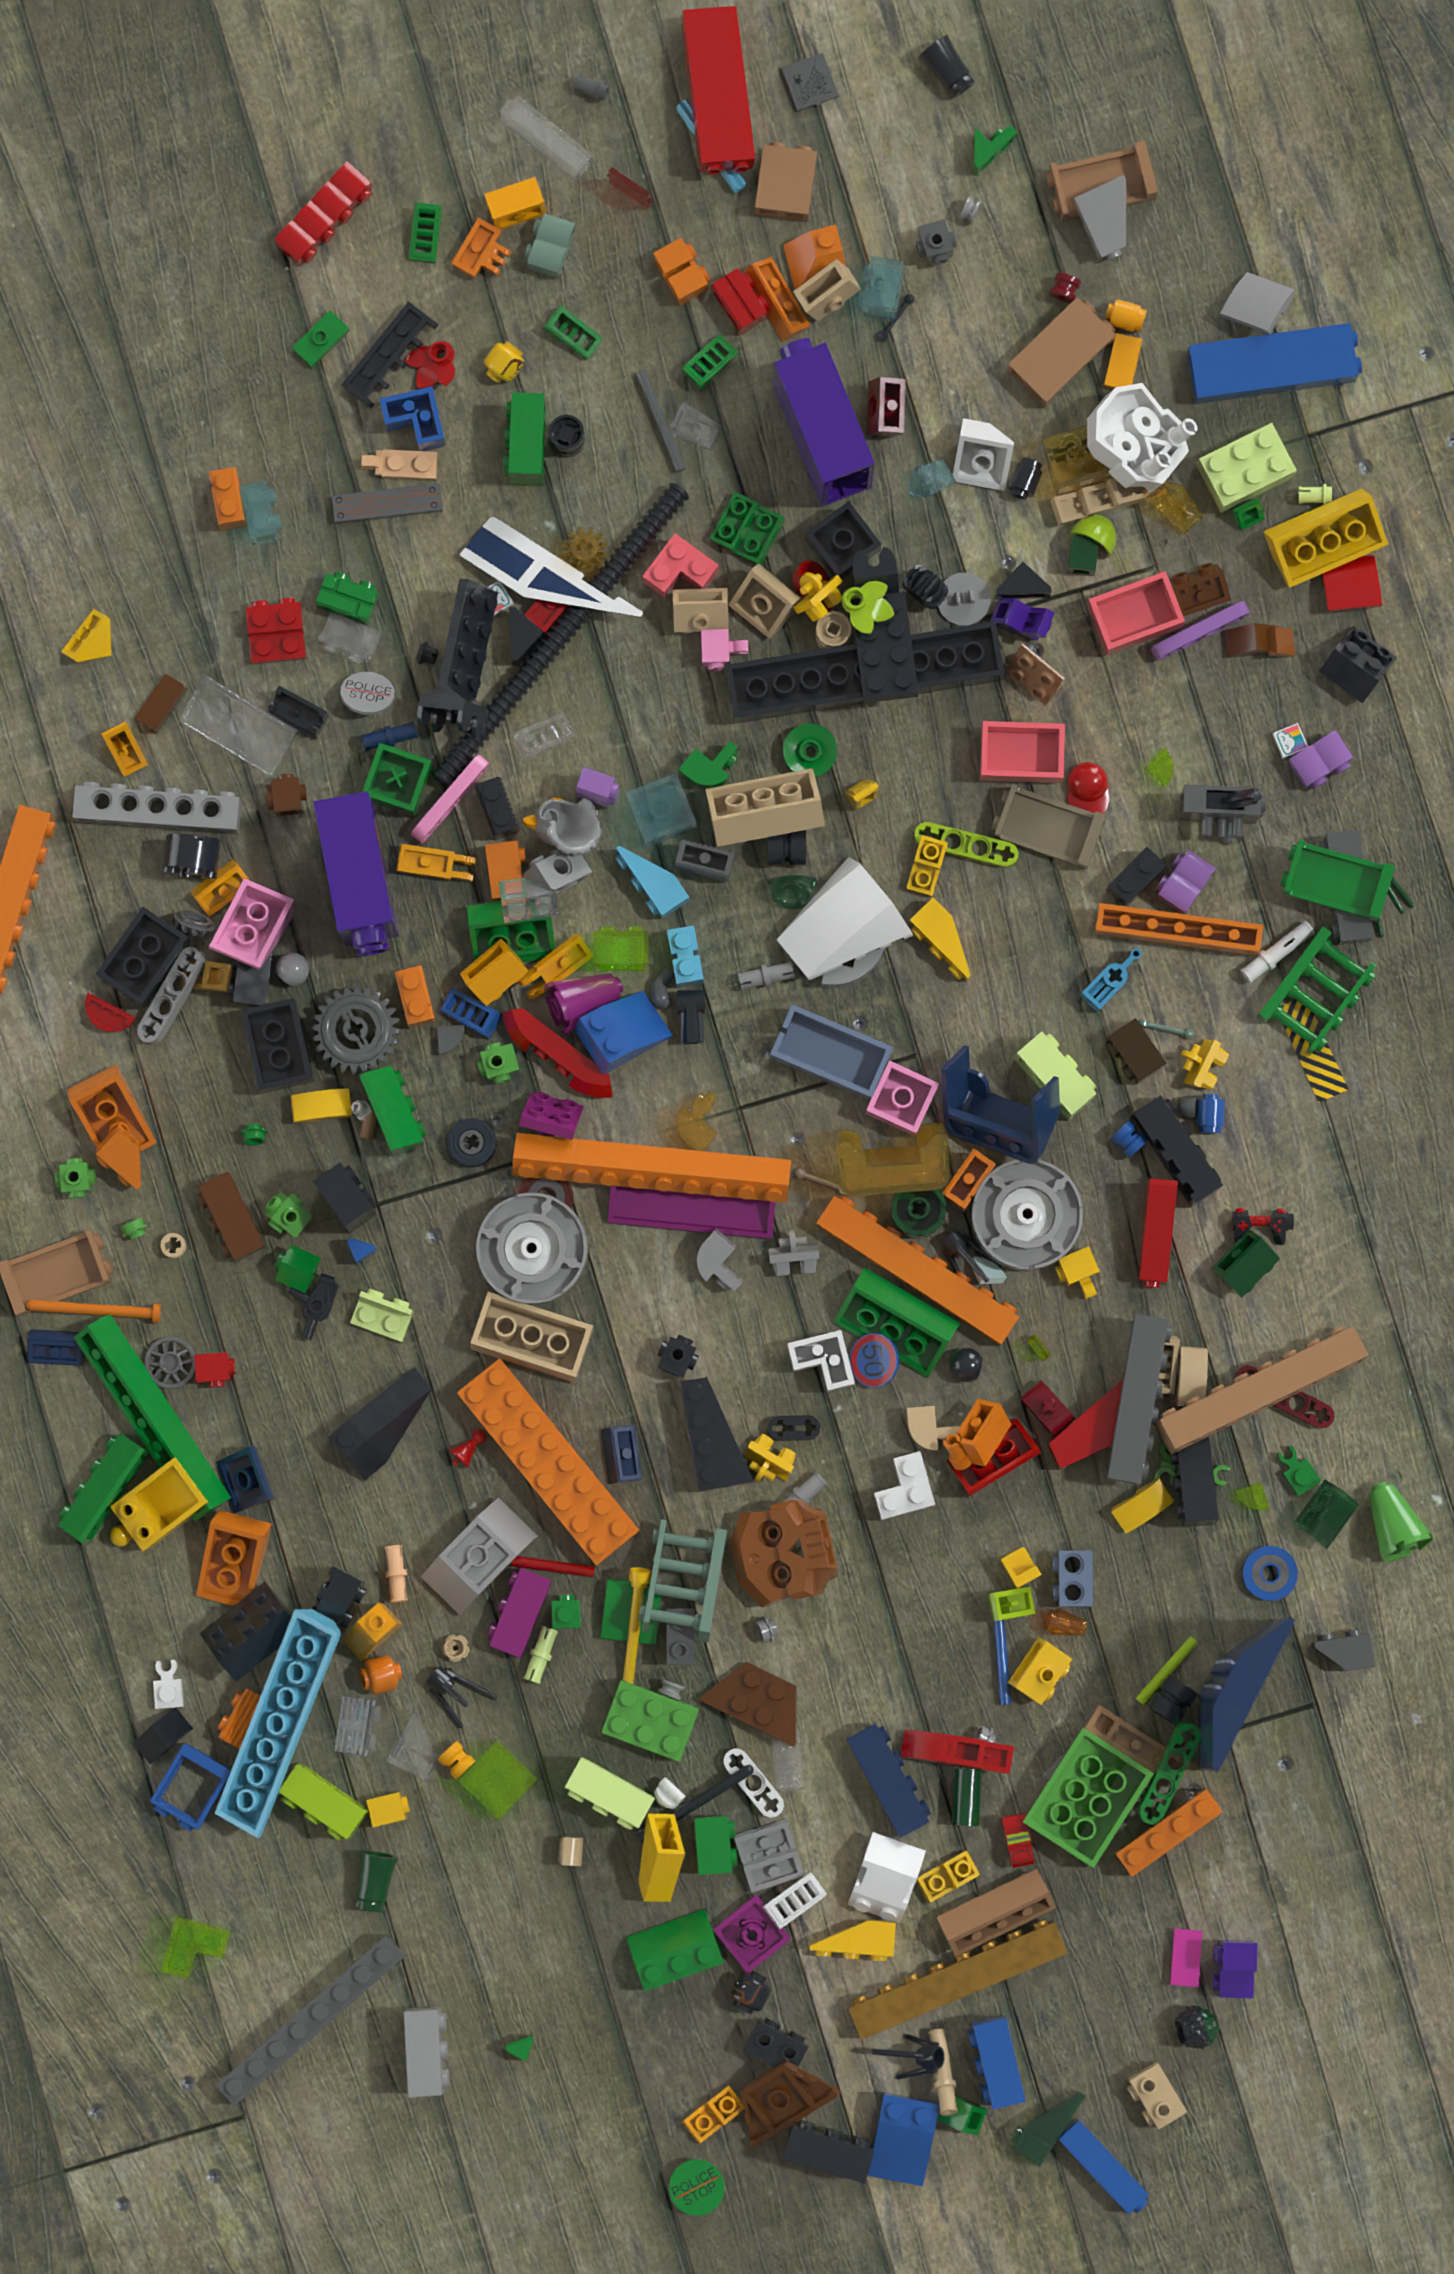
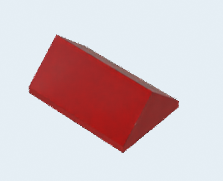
M1017 1417L1010 1421V1428L986 1467L971 1464L966 1469L956 1470L950 1460H946L968 1497L1041 1453Z

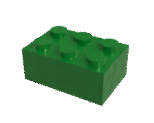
M512 392L511 401H506V417L510 427H505L506 450H509V454H504L505 477H509L511 485L543 486L546 425L545 394Z

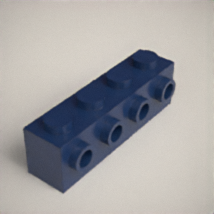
M874 1723L847 1738L846 1740L899 1837L902 1838L929 1823L930 1821L927 1816L931 1812L924 1799L918 1801L914 1791L918 1790L911 1775L904 1776L900 1768L904 1765V1762L897 1750L891 1752L887 1745V1742L891 1739L884 1726L878 1728L877 1724Z

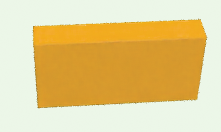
M1116 333L1104 387L1114 389L1116 387L1132 385L1142 343L1141 338Z

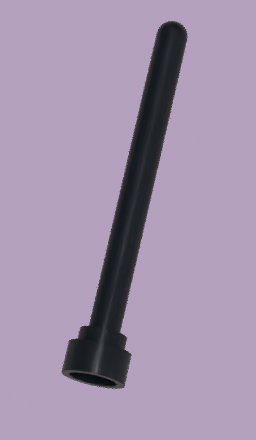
M745 1765L669 1814H675L676 1822L751 1776L754 1772L753 1767ZM644 1823L639 1828L636 1827L634 1829L642 1845L645 1833Z

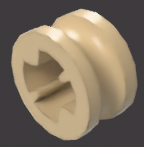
M177 1233L167 1234L161 1240V1250L169 1258H179L186 1251V1241ZM172 1238H176L177 1243L181 1242V1248H176V1253H170L171 1250L166 1249V1244L171 1243Z

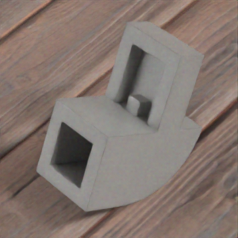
M717 1228L701 1245L697 1255V1267L706 1282L715 1274L717 1276L715 1281L727 1291L729 1288L735 1291L741 1285L743 1279L723 1262L737 1245Z

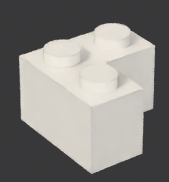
M841 1330L787 1343L794 1372L821 1366L827 1392L855 1385Z
M921 1452L894 1458L893 1463L900 1486L874 1493L881 1520L935 1506Z

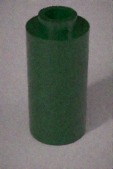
M961 1766L960 1769H954L951 1825L979 1826L982 1770Z

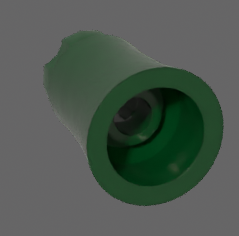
M360 1851V1873L356 1908L369 1912H383L393 1871L398 1860L397 1856L377 1851Z

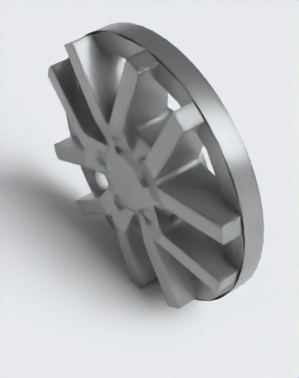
M161 1338L148 1349L145 1356V1368L158 1386L168 1389L178 1388L189 1382L195 1373V1352L186 1341L180 1338ZM173 1341V1352H167L166 1342ZM177 1342L183 1344L186 1349L177 1353ZM162 1344L163 1354L155 1352L153 1350L158 1345ZM190 1352L192 1359L182 1361L180 1356ZM151 1354L161 1357L159 1363L150 1362ZM192 1363L190 1373L182 1365ZM150 1365L160 1367L154 1376L150 1370ZM179 1370H182L187 1376L182 1381L176 1374ZM164 1371L167 1375L164 1381L160 1382L157 1378ZM171 1375H173L176 1381L179 1382L176 1384H167Z

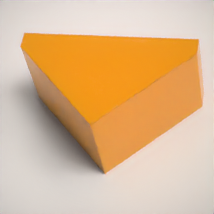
M126 721L101 733L123 777L148 765Z

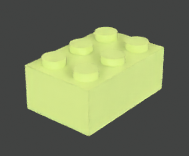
M1272 423L1199 458L1197 468L1220 513L1294 478L1297 471Z
M1041 1031L1017 1052L1014 1060L1040 1089L1054 1076L1059 1077L1060 1112L1069 1121L1094 1099L1097 1094L1094 1091L1096 1085L1087 1075L1082 1077L1077 1072L1076 1068L1078 1065L1068 1054L1062 1055L1058 1050L1059 1043L1050 1033L1045 1035Z
M581 1757L565 1786L570 1790L567 1795L581 1803L584 1799L594 1803L592 1809L605 1816L609 1812L619 1817L617 1823L630 1830L633 1826L639 1828L655 1799L649 1793L584 1757Z

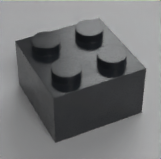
M849 501L805 533V541L832 577L839 575L841 580L853 572V559L858 551L862 550L868 556V560L881 551L882 544Z

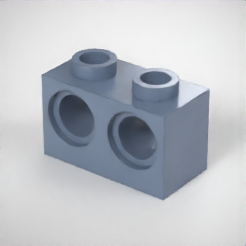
M1057 1551V1557H1052V1572L1057 1573L1058 1584H1053V1601H1058V1607H1092V1551ZM1068 1557H1075L1079 1561L1080 1567L1077 1572L1070 1573L1065 1569L1064 1564ZM1069 1585H1075L1080 1590V1596L1075 1601H1071L1065 1596V1589Z

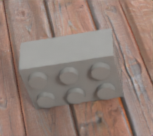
M441 2007L408 2008L404 2011L408 2097L443 2095L445 2088L450 2086L449 2069H444L443 2061L448 2058V2042L442 2041V2032L447 2030L446 2013H441Z

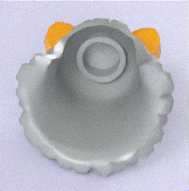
M554 797L540 805L535 815L523 818V824L535 830L543 842L556 846L558 850L565 854L583 855L584 853H589L590 848H596L602 833L601 824L596 815V808L593 807L591 800L586 798L581 799L579 803H572Z

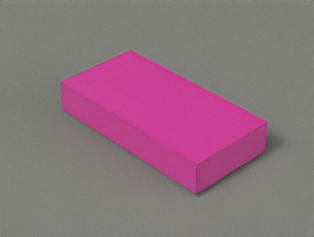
M1174 1928L1170 1985L1199 1986L1202 1945L1201 1930Z

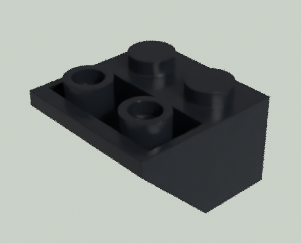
M1352 626L1319 672L1363 703L1397 657L1391 654L1389 649L1380 646L1369 638L1367 633Z

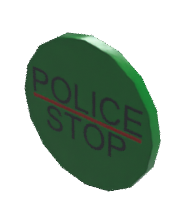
M693 2159L686 2161L675 2169L670 2178L669 2192L671 2200L679 2210L688 2215L701 2216L708 2214L719 2206L724 2197L725 2184L722 2174L715 2165L706 2160Z

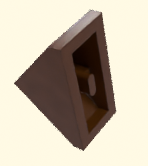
M1252 623L1225 630L1226 658L1269 655L1267 629L1278 626Z

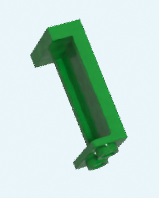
M1299 839L1297 845L1292 844L1288 860L1292 861L1289 872L1284 870L1280 886L1284 887V895L1377 922L1380 921L1395 870L1394 865L1387 863L1382 865L1304 842L1305 840Z

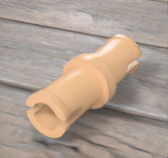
M402 1545L384 1547L387 1561L385 1578L389 1580L390 1602L408 1601L405 1585L407 1570L404 1569Z

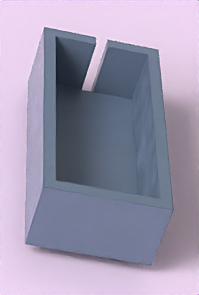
M792 1004L782 1026V1031L786 1032V1035L782 1032L779 1033L771 1051L770 1059L871 1101L893 1047Z

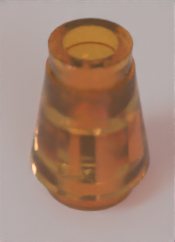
M1059 1608L1055 1610L1049 1609L1045 1619V1631H1049L1051 1635L1084 1636L1088 1621Z

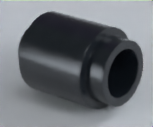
M1023 457L1021 462L1017 463L1008 486L1012 491L1011 494L1021 500H1027V497H1034L1043 473L1041 471L1043 465L1034 459Z

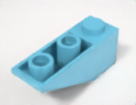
M621 846L616 848L618 856L615 857L616 861L623 871L628 869L634 878L630 880L638 893L643 891L649 900L645 903L654 916L659 914L664 919L690 901L688 894L674 874Z

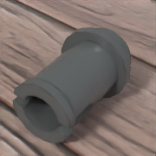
M578 75L573 91L595 97V100L599 102L600 99L605 101L609 85L605 84L604 80L598 82Z

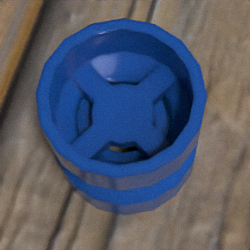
M1130 1120L1110 1138L1115 1145H1121L1123 1153L1129 1159L1149 1140L1144 1134H1139L1135 1131V1125Z

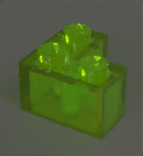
M180 1915L176 1916L161 1972L188 1979L192 1976L198 1952L223 1959L226 1957L233 1930Z

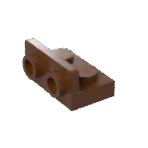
M1206 563L1199 566L1197 571L1191 573L1180 572L1173 575L1172 579L1169 580L1183 617L1231 600L1223 570L1217 564Z

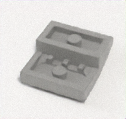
M1247 272L1230 294L1220 314L1223 318L1271 335L1280 314L1285 315L1296 291L1295 289Z
M787 1818L735 1835L734 1839L751 1893L804 1876Z

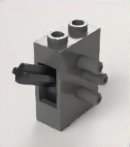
M1184 785L1180 793L1179 821L1202 822L1201 835L1203 837L1212 836L1213 822H1216V838L1225 839L1227 837V823L1232 822L1231 836L1233 838H1241L1243 823L1256 824L1259 817H1262L1263 812L1266 811V796H1262V788Z

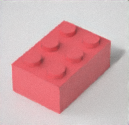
M1166 571L1093 597L1087 603V608L1106 656L1181 629L1185 623Z
M983 721L981 726L980 781L1062 783L1064 778L1065 724Z

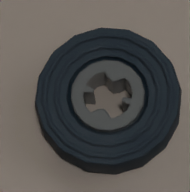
M467 1118L457 1122L451 1128L447 1137V1149L451 1157L458 1164L465 1167H479L487 1163L493 1156L496 1148V1136L492 1128L484 1121L476 1118ZM474 1135L478 1138L476 1142L479 1143V1146L468 1150L465 1148L467 1143H464L466 1137L471 1139Z

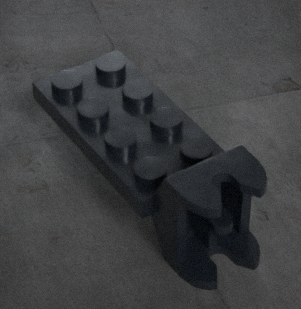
M883 547L879 554V564L871 566L868 556L860 550L853 559V587L861 588L869 581H879L886 584L888 588L883 599L891 605L894 611V616L884 622H874L871 634H864L854 628L864 703L918 697L905 592H899L895 556L890 549ZM858 598L851 600L852 605H858L861 602Z
M459 579L438 680L440 687L420 695L417 711V721L420 727H426L432 713L431 724L433 732H440L445 721L448 724H455L457 721L459 731L465 732L470 726L471 719H473L471 726L472 736L479 737L482 735L489 710L478 702L476 698L481 685V674L486 660L489 636L492 632V621L497 607L498 592L469 579Z

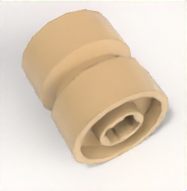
M836 611L828 612L823 618L819 619L815 634L819 647L826 649L848 645L852 630L849 619L844 614Z

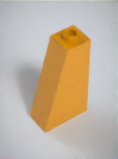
M377 1603L357 1621L343 1642L362 1662L403 1624L385 1604Z

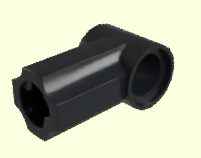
M677 990V1013L680 1015V1044L704 1043V990Z

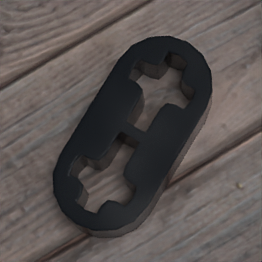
M777 1416L771 1419L768 1425V1432L771 1438L776 1441H809L818 1436L821 1427L819 1421L813 1416ZM806 1420H810L811 1425H816V1430L811 1431V1436H805V1431H796V1426H803ZM778 1421H783L784 1426H793V1431H784L783 1436H778V1433L772 1430V1426H777Z

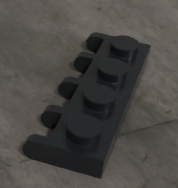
M408 301L341 384L342 388L365 406L372 409L374 403L368 399L370 394L378 385L387 390L390 385L383 378L395 364L401 369L406 367V363L400 357L411 344L418 348L422 347L423 343L416 337L426 325H429L434 330L439 325Z

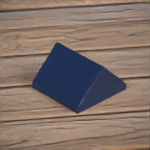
M249 1446L216 1461L225 1488L231 1496L230 1502L234 1514L275 1499L256 1446Z

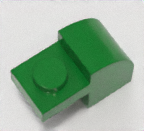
M729 741L713 762L695 748L678 769L679 775L700 789L705 790L723 786L730 780V775L724 769L730 770L739 758L736 755L738 747Z

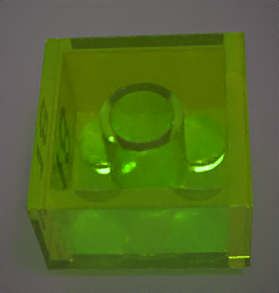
M602 926L599 927V931H593L594 971H649V931H643L641 926H629L627 931H616V927Z
M497 1740L464 1774L459 1782L499 1820L538 1778Z

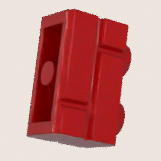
M736 268L725 277L714 282L711 285V292L739 334L743 335L768 318L767 309H769V305L761 294L757 296L753 291L752 287L755 285L748 273L742 274L739 268Z

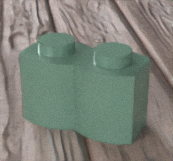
M545 213L542 220L537 219L533 229V235L536 236L533 245L528 244L524 260L528 261V269L559 278L575 232V223Z

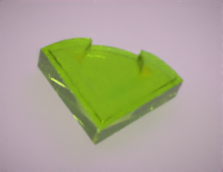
M1163 748L1146 767V770L1165 787L1169 784L1173 775V761L1169 752Z
M1262 1483L1234 1491L1239 1501L1245 1506L1258 1511L1270 1509Z

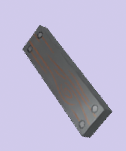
M440 483L332 495L335 524L443 512Z

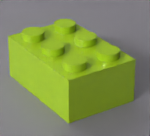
M298 1763L279 1790V1793L283 1795L281 1800L294 1809L298 1806L306 1811L304 1816L317 1825L321 1822L329 1827L327 1832L340 1841L343 1838L347 1840L352 1838L369 1813L365 1806L303 1763Z

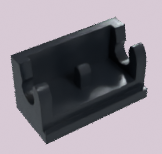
M278 686L275 691L274 701L268 705V715L316 740L329 717L327 711Z

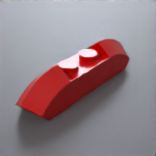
M519 1008L502 1012L505 1027L512 1040L521 1050L526 1052L533 1046L535 1047L533 1053L542 1060L546 1061L549 1058L557 1065L554 1068L566 1078L569 1075L573 1076L568 1085L572 1089L592 1097L613 1098L610 1074L606 1073L603 1075L593 1061L525 1009Z

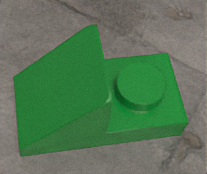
M1011 125L1005 130L1002 128L998 129L990 138L992 142H989L975 128L973 172L977 176L1016 140L1017 131Z

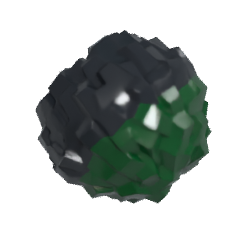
M1195 2005L1186 2007L1185 2011L1180 2012L1174 2021V2025L1177 2027L1176 2036L1185 2047L1203 2050L1206 2046L1213 2043L1217 2032L1220 2030L1214 2015L1207 2009Z

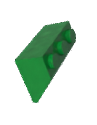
M528 897L467 906L474 961L501 938L522 962L542 960L556 949L549 898L542 902L537 897Z
M391 1065L360 1074L359 1076L392 1154L397 1156L425 1144L422 1137L427 1134L421 1120L415 1122L412 1115L416 1108L411 1096L405 1097L401 1087L406 1084L400 1070L394 1072Z
M705 1909L626 1937L644 1992L724 1963Z

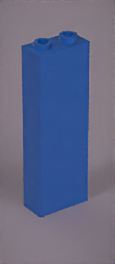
M1351 323L1189 345L1187 354L1195 404L1356 382L1359 373H1362L1361 358L1356 357L1354 348L1358 347L1357 332L1352 331Z

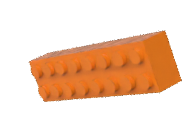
M500 1358L457 1392L596 1566L640 1532Z

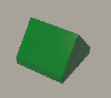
M1258 497L1230 510L1240 531L1265 520Z
M529 2035L507 2043L506 2051L526 2062L534 2038Z

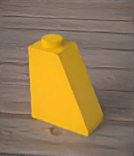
M647 1814L639 1874V1886L643 1901L671 1902L685 1855L675 1814Z

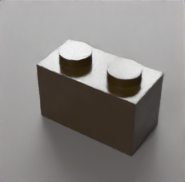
M1136 1018L1107 1038L1109 1042L1106 1045L1108 1051L1114 1059L1120 1058L1124 1064V1067L1121 1069L1130 1082L1134 1080L1139 1084L1167 1064Z

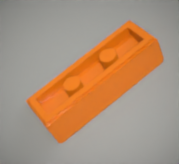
M772 257L753 263L744 271V273H748L755 285L752 287L757 296L761 294L769 305V309H767L768 319L781 341L788 340L811 327Z

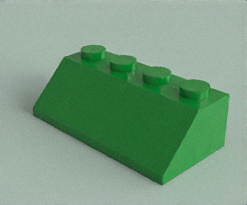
M866 1268L861 1272L833 1323L859 1338L869 1333H880L887 1336L897 1347L899 1361L927 1378L930 1376L960 1324Z
M122 1433L118 1437L115 1435L111 1437L105 1447L108 1452L102 1460L98 1458L89 1471L92 1476L87 1483L82 1482L74 1493V1496L77 1497L71 1507L66 1505L58 1517L61 1520L58 1526L83 1544L89 1545L111 1513V1506L121 1498L150 1454L148 1450Z

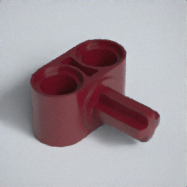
M1041 1380L1020 1398L1023 1404L1053 1437H1056L1075 1420L1072 1413Z

